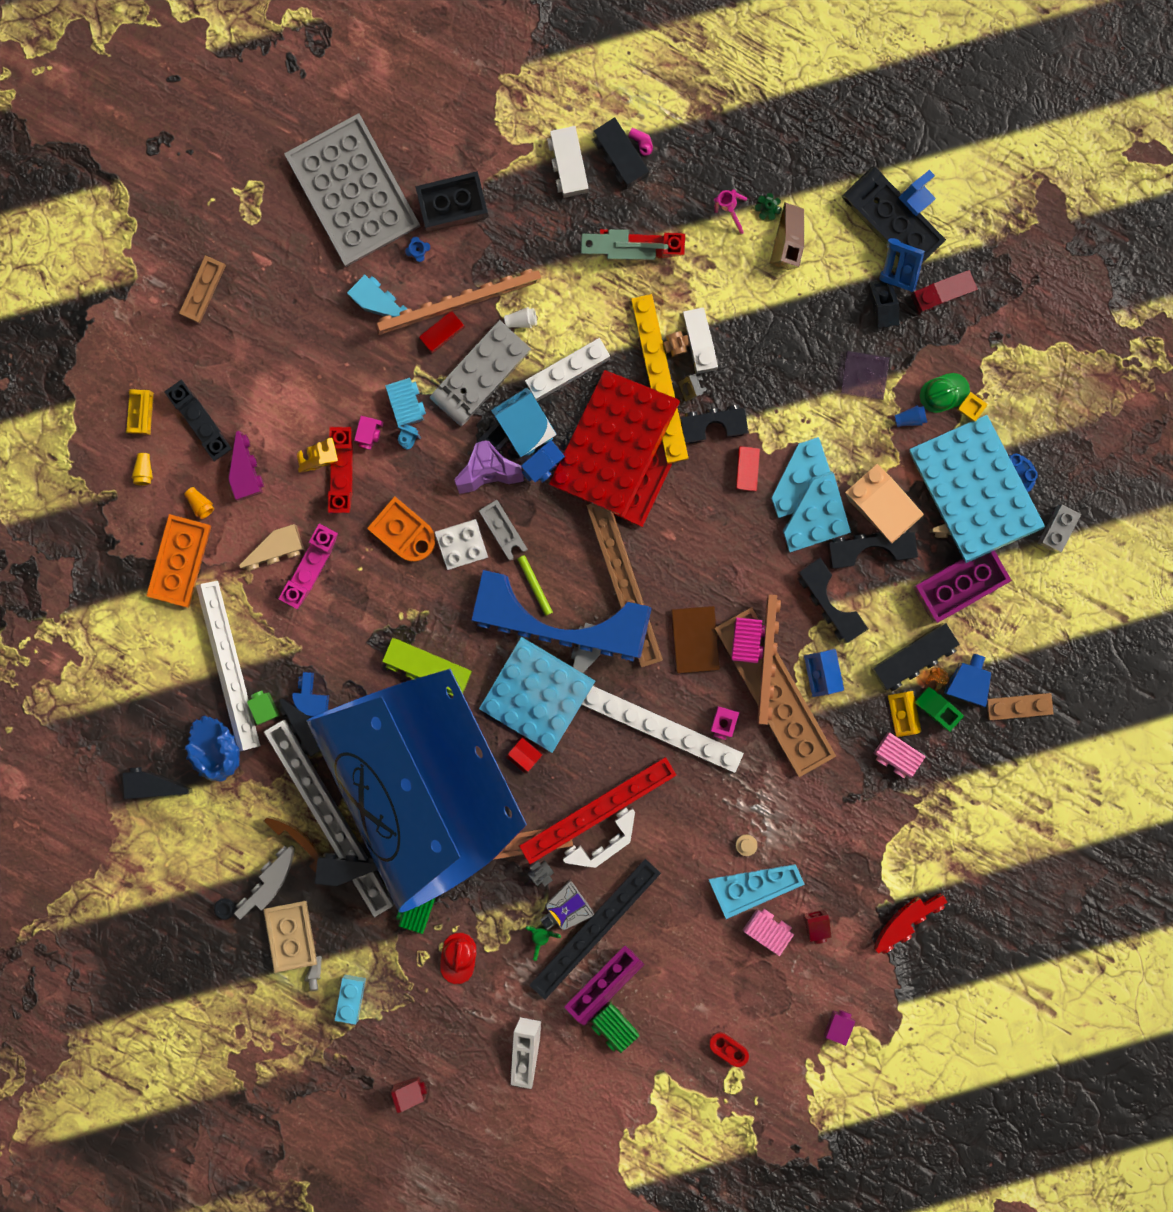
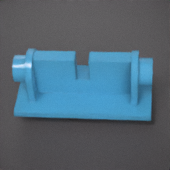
M407 424L404 427L398 425L401 431L398 437L399 444L404 449H411L416 438L421 439L418 430Z

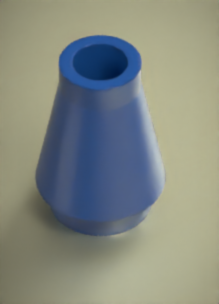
M917 405L904 412L895 414L897 427L923 426V423H927L924 406L918 407Z

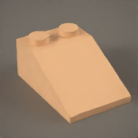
M878 464L845 492L849 502L891 543L896 541L924 516L899 485Z

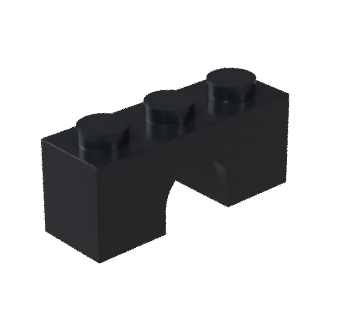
M739 405L728 406L726 411L720 412L718 408L708 409L706 414L697 415V411L684 413L685 417L680 419L685 444L705 442V429L712 423H718L723 426L726 438L745 436L749 433L745 408H740Z

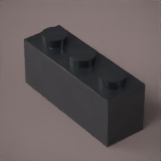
M615 117L593 130L594 138H592V141L598 150L602 149L605 153L603 158L609 168L613 166L617 172L615 177L621 186L624 184L628 189L649 176L648 168Z

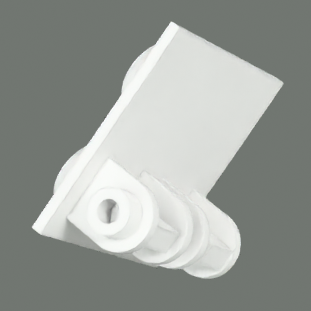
M476 519L435 531L447 570L488 558Z

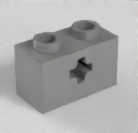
M1064 505L1056 506L1038 544L1056 554L1062 553L1081 514Z

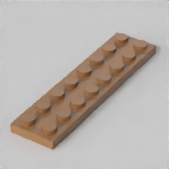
M752 607L715 628L730 657L732 655L735 618L759 620ZM760 638V646H763L764 638ZM777 652V655L773 656L772 664H776L775 677H771V686H774L773 699H769V707H772V720H768V724L797 776L801 777L833 759L836 755ZM758 659V663L733 661L754 700L759 705L762 659Z

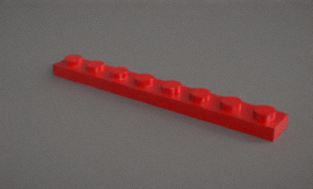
M664 757L520 844L519 848L528 863L532 864L677 775L667 758Z

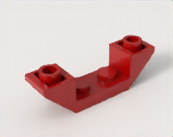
M600 229V234H608V230ZM664 232V236L629 234L628 242L667 244L668 249L656 248V258L684 256L686 233Z
M329 427V438H333L338 461L331 464L328 513H350L353 494L351 427Z

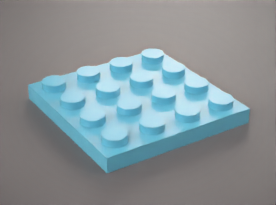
M521 637L479 709L553 753L594 685L595 680Z

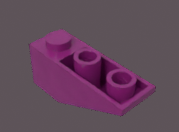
M236 431L229 474V482L237 501L263 493L262 487H264L261 475H257L255 467H257L254 455H250L248 447L251 446L247 434L243 435L241 431Z

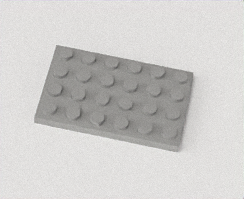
M359 113L284 153L346 267L421 227Z

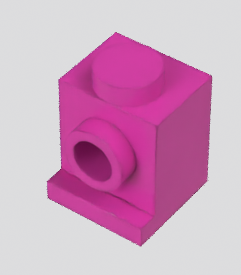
M365 416L360 417L355 441L359 443V447L371 450L374 442L379 440L381 430H378V426L383 427L382 421Z
M717 706L710 730L715 732L714 737L726 740L727 736L732 737L739 712ZM722 719H725L728 723L724 728L720 726Z

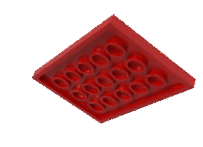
M604 370L563 454L565 458L560 461L549 485L625 517L680 401L677 398Z

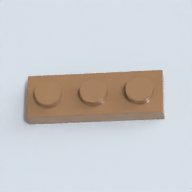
M205 255L180 310V315L198 323L201 322L226 267L224 263Z
M1044 693L987 699L988 720L1052 715V694Z

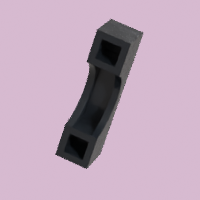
M908 529L893 543L881 532L874 533L875 537L866 538V534L853 536L854 540L845 541V537L833 538V543L827 544L830 568L837 569L854 566L857 556L868 547L884 549L891 555L894 561L918 558L915 532H909Z
M821 558L797 573L800 576L797 578L803 589L808 588L811 595L809 598L816 607L819 605L823 610L821 615L827 624L831 623L835 628L833 633L839 642L849 643L868 630V627L857 611L842 612L830 603L827 597V585L832 574Z

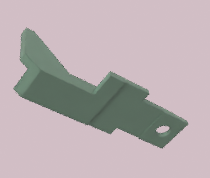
M608 229V234H581V253L607 254V259L655 260L656 248L668 249V245L662 243L628 242L629 230ZM587 240H590L592 242V245L590 247L586 246Z

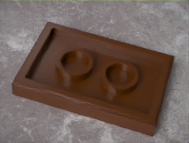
M715 606L672 609L677 673L720 670L717 632L715 630Z

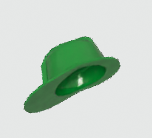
M957 373L942 375L924 384L920 392V401L924 408L930 412H944L962 404L970 392L969 383L965 377Z

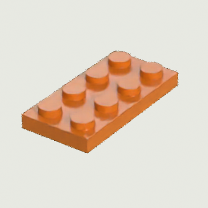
M169 514L147 597L189 608L211 525Z

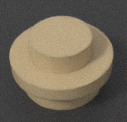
M742 835L736 841V849L741 855L750 856L757 850V841L751 835Z

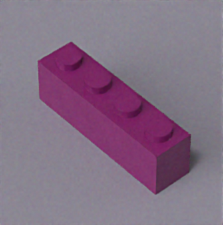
M624 946L564 1008L579 1023L585 1026L645 964L631 949Z

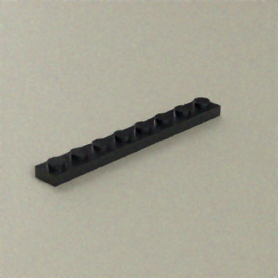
M645 858L529 986L546 1000L657 879L661 872Z

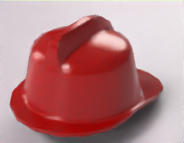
M455 933L450 935L444 942L440 970L443 977L450 983L462 984L468 981L473 974L476 944L469 935Z

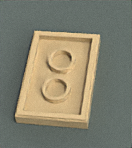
M307 901L264 909L274 973L318 965Z

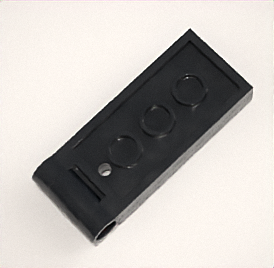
M872 166L842 195L843 200L886 245L888 239L895 238L901 243L924 250L922 263L925 262L946 239L921 213L915 216L898 198L901 193L876 167ZM896 251V255L900 258V253Z

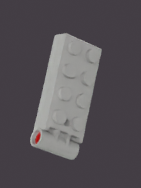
M499 320L432 393L430 399L462 427L531 352V348ZM465 389L466 393L462 394L461 390Z

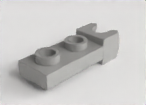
M498 500L479 510L509 561L514 558L511 552L514 546L520 547L523 552L528 550Z

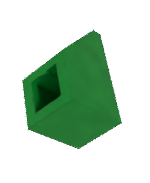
M930 687L914 702L948 732H951L964 717L950 702Z

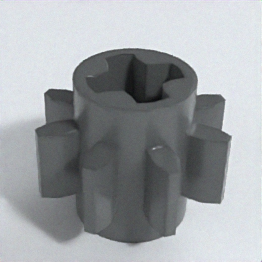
M537 860L529 866L531 871L528 875L537 886L541 883L546 886L553 881L550 876L554 872L545 860L541 863Z

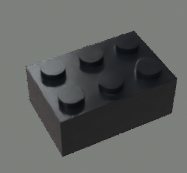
M478 171L415 186L427 233L489 218Z

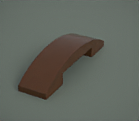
M267 817L264 822L278 836L286 831L315 859L309 867L316 873L318 857L323 855L315 843L291 823L279 818Z

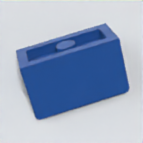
M930 170L913 182L898 197L915 216L936 199L925 187L935 177Z
M836 649L804 655L812 697L844 691Z

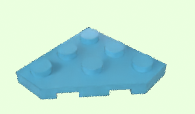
M819 437L797 445L771 498L778 518L793 513L800 498L805 494L811 478L831 472Z
M833 472L811 478L805 494L800 498L793 511L794 514L783 529L789 552L851 533Z

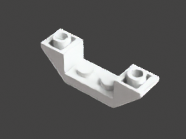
M624 808L616 814L618 818L615 819V822L624 835L620 836V834L614 836L609 840L610 845L605 849L602 846L592 853L593 857L590 859L581 845L577 848L573 845L564 852L566 856L563 857V861L568 864L596 868L628 845L631 841L635 816L634 809L628 810Z

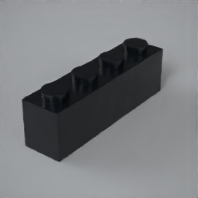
M942 623L871 669L884 690L890 689L894 691L903 685L901 681L906 678L912 680L920 675L919 670L925 666L929 669L939 663L937 659L945 655V657H948L957 651L956 647L960 644L947 623Z

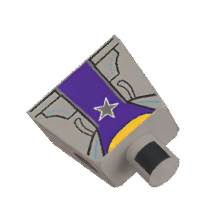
M569 880L546 903L545 906L550 913L540 920L547 930L557 923L562 930H565L592 917L594 912L573 882Z

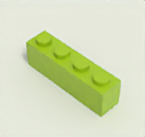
M392 638L382 661L387 663L386 668L398 672V669L406 671L405 676L412 679L451 669L462 694L472 674V671L396 638ZM447 687V694L453 696L452 690Z

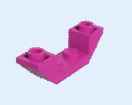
M318 524L309 541L311 543L293 578L291 581L288 580L279 600L299 609L312 590L328 560L338 533Z

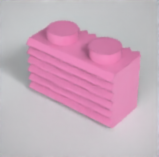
M889 732L886 733L874 752L878 756L876 758L878 762L886 767L888 764L895 767L893 772L902 778H905L906 775L912 778L926 757Z
M756 909L743 928V931L780 956L794 936L790 931L792 927L782 920L780 923L773 920L774 915L766 909L762 911Z

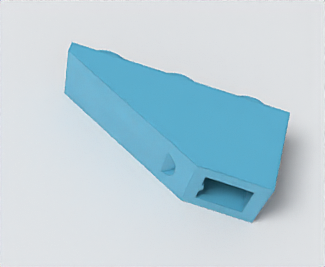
M364 274L347 292L364 311L382 316L391 315L393 318L400 316L399 313L407 309L404 305L399 307L394 302L396 298L388 290L384 293L379 288L381 284L373 276L368 278Z

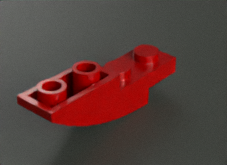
M939 893L925 902H922L917 896L905 904L882 929L873 947L878 954L881 952L885 954L894 948L893 945L899 941L904 943L911 939V934L915 932L911 924L915 923L917 925L926 919L925 916L933 912L935 914L945 908L944 904L948 903L944 895Z

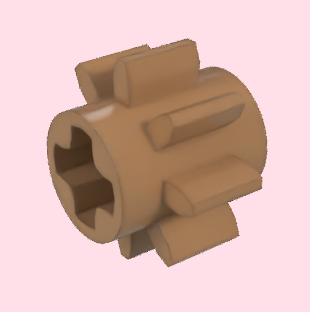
M679 331L666 336L667 341L663 342L666 353L671 352L672 357L687 353L686 347L690 346L688 335L682 336V332Z

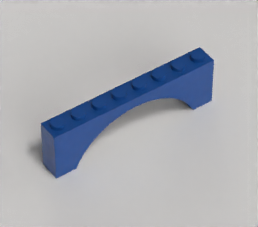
M483 570L472 620L478 622L477 626L490 629V625L498 626L497 631L510 633L511 630L519 631V636L530 638L531 634L538 635V640L551 643L552 639L560 640L559 645L572 647V643L580 645L581 650L592 652L593 648L601 649L600 654L613 657V653L622 654L621 659L634 661V657L641 658L652 608L627 602L613 617L596 626L577 630L558 629L535 619L522 607L513 593L508 576Z

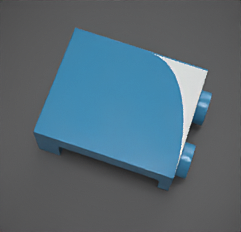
M528 388L523 389L491 410L520 457L530 455L535 451L536 447L541 444H547L557 435Z

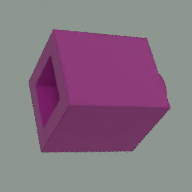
M839 1010V1013L833 1011L824 1036L846 1046L855 1025V1020L851 1018L852 1014L844 1010Z

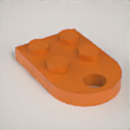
M395 496L367 528L401 558L407 561H421L427 558L435 547L433 529ZM419 541H425L428 544V550L425 553H419L416 550V545Z

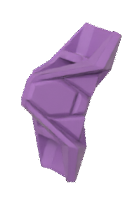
M481 441L475 444L468 465L454 480L458 492L461 494L475 491L483 484L496 481L506 484L524 481V475L522 474L521 465L503 458L489 441Z

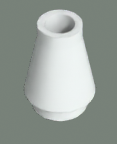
M529 307L504 316L505 325L508 328H532V326L537 325L534 308L529 309Z

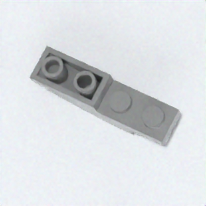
M293 845L288 849L284 846L276 854L278 859L273 863L269 861L261 868L263 873L259 878L264 884L260 882L251 890L253 895L248 900L244 897L236 905L238 910L234 914L239 919H242L255 905L262 911L278 893L291 868L295 852Z

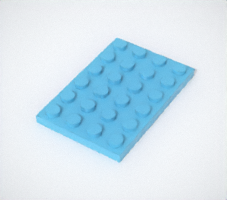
M988 415L977 419L976 422L967 423L909 449V453L965 563L1044 529L1045 525Z

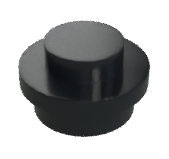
M222 898L214 905L215 915L222 920L230 919L236 910L234 902L228 898Z

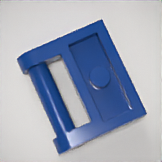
M890 238L887 243L888 252L884 269L881 271L879 279L913 292L917 286L925 251L901 243L898 239ZM897 251L900 253L896 275H893L892 268Z

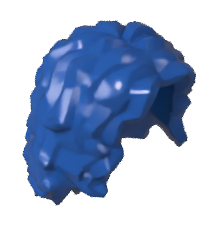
M202 716L200 720L196 719L192 723L193 726L190 727L189 744L185 746L187 750L186 759L191 762L193 769L199 772V776L211 781L221 782L234 774L239 766V747L235 743V736L229 733V729L223 726V723H220L218 719Z

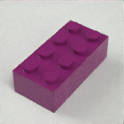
M994 550L967 563L961 558L912 587L934 624L939 623L1012 580Z

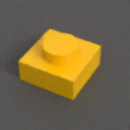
M970 392L957 410L971 421L976 422L988 404Z

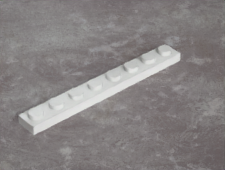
M214 581L199 584L196 588L236 744L239 747V751L258 747L260 743L253 715L247 703L249 700L219 583Z
M592 686L582 703L586 707L734 773L744 754Z

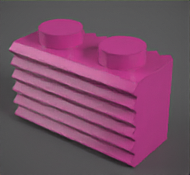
M735 618L731 660L758 663V659H762L763 646H760V638L765 637L766 625H762V620Z

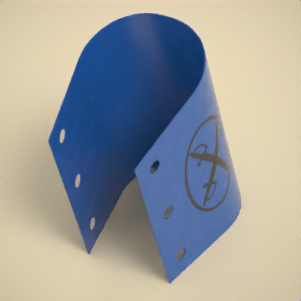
M451 669L391 686L306 720L399 913L414 909L438 897L475 874L491 862L527 825ZM447 687L452 690L453 699L447 694ZM476 746L481 749L482 758L477 755ZM505 806L511 810V818L506 814Z

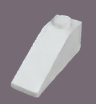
M704 307L684 311L683 315L695 373L701 374L717 370L718 365Z
M521 1017L519 1019L513 1037L511 1085L532 1089L540 1042L541 1021Z

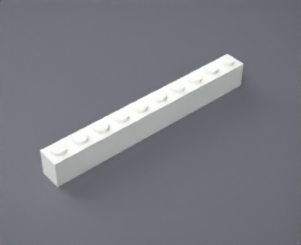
M283 720L264 731L337 856L345 858V855L359 856L358 860L367 861L366 853L307 754L305 755L302 751L299 741L291 731L288 722ZM376 871L352 880L374 917L394 905L388 890Z

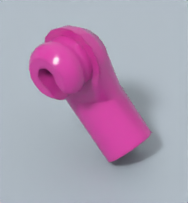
M632 127L628 137L638 142L639 151L643 156L650 155L653 151L650 136Z

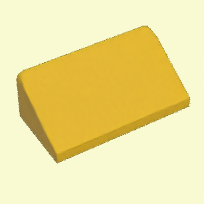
M913 691L888 695L896 737L920 733L921 726L917 707L914 703Z

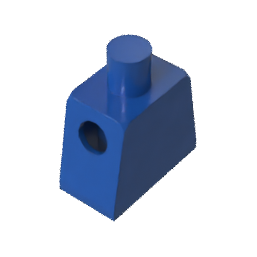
M973 653L969 665L959 663L944 690V694L986 707L991 672L982 669L986 657Z

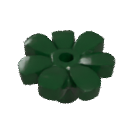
M768 193L766 198L760 196L757 199L760 204L755 205V211H761L759 214L760 219L764 220L768 216V219L772 221L776 217L775 214H781L782 208L778 207L781 204V200L779 198L773 199L772 193Z

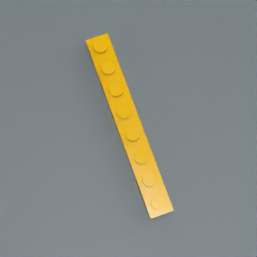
M649 294L631 298L650 388L675 398L653 296ZM678 408L662 438L667 464L689 459Z

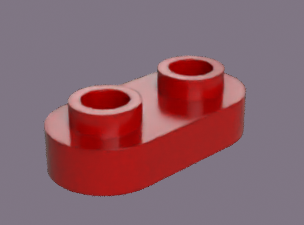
M717 1032L711 1036L709 1041L710 1048L719 1057L735 1067H742L748 1062L749 1053L742 1044L723 1032ZM722 1039L724 1044L717 1046L716 1041ZM739 1051L742 1055L740 1058H735L734 1053Z

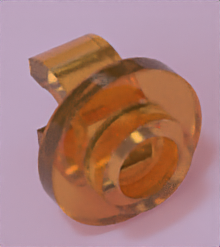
M933 667L930 670V675L927 677L926 684L928 685L932 680L937 681L938 684L935 690L938 691L941 689L942 684L949 682L948 673L941 667Z

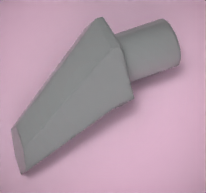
M321 956L316 957L318 965L310 966L304 980L309 982L310 991L318 990L317 980L321 979Z

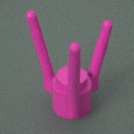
M735 189L732 191H722L718 198H714V212L717 213L719 211V206L724 211H729L740 234H743L744 231L734 208L737 204L736 198L742 201H747V198L737 193Z

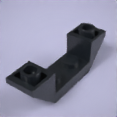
M182 379L164 391L174 407L181 412L199 437L203 447L214 462L232 450L221 430Z

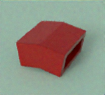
M522 737L506 758L527 774L543 754Z

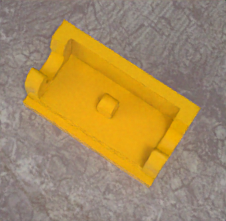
M129 389L126 433L151 434L154 395L152 391Z
M333 438L325 439V441L307 447L308 460L303 458L301 450L297 453L299 473L318 470L338 461Z

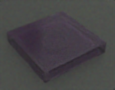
M847 351L841 394L883 400L890 357Z

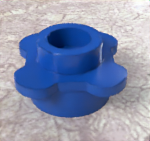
M413 237L405 253L407 256L416 258L418 262H422L425 259L424 255L430 250V245L427 242L424 243L418 237Z

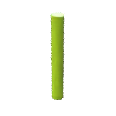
M526 556L519 557V564L544 615L547 616L553 613Z

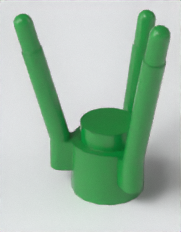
M525 927L526 930L532 932V940L536 944L533 961H537L540 946L545 945L549 937L561 938L560 934L553 931L548 932L543 927Z

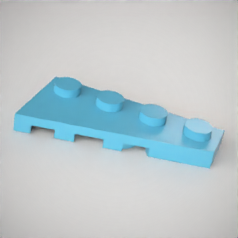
M796 864L709 879L726 919L805 885Z

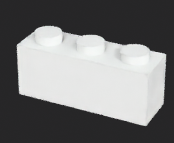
M576 126L550 131L551 138H547L549 150H554L555 158L552 159L554 172L558 171L560 178L556 180L558 193L562 192L564 198L589 193Z

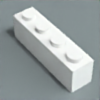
M598 338L525 380L526 385L536 401H539L609 361L610 355L601 339Z

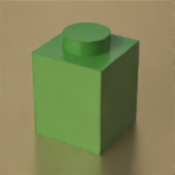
M263 691L252 694V699L247 701L257 725L280 716L270 692L264 694Z

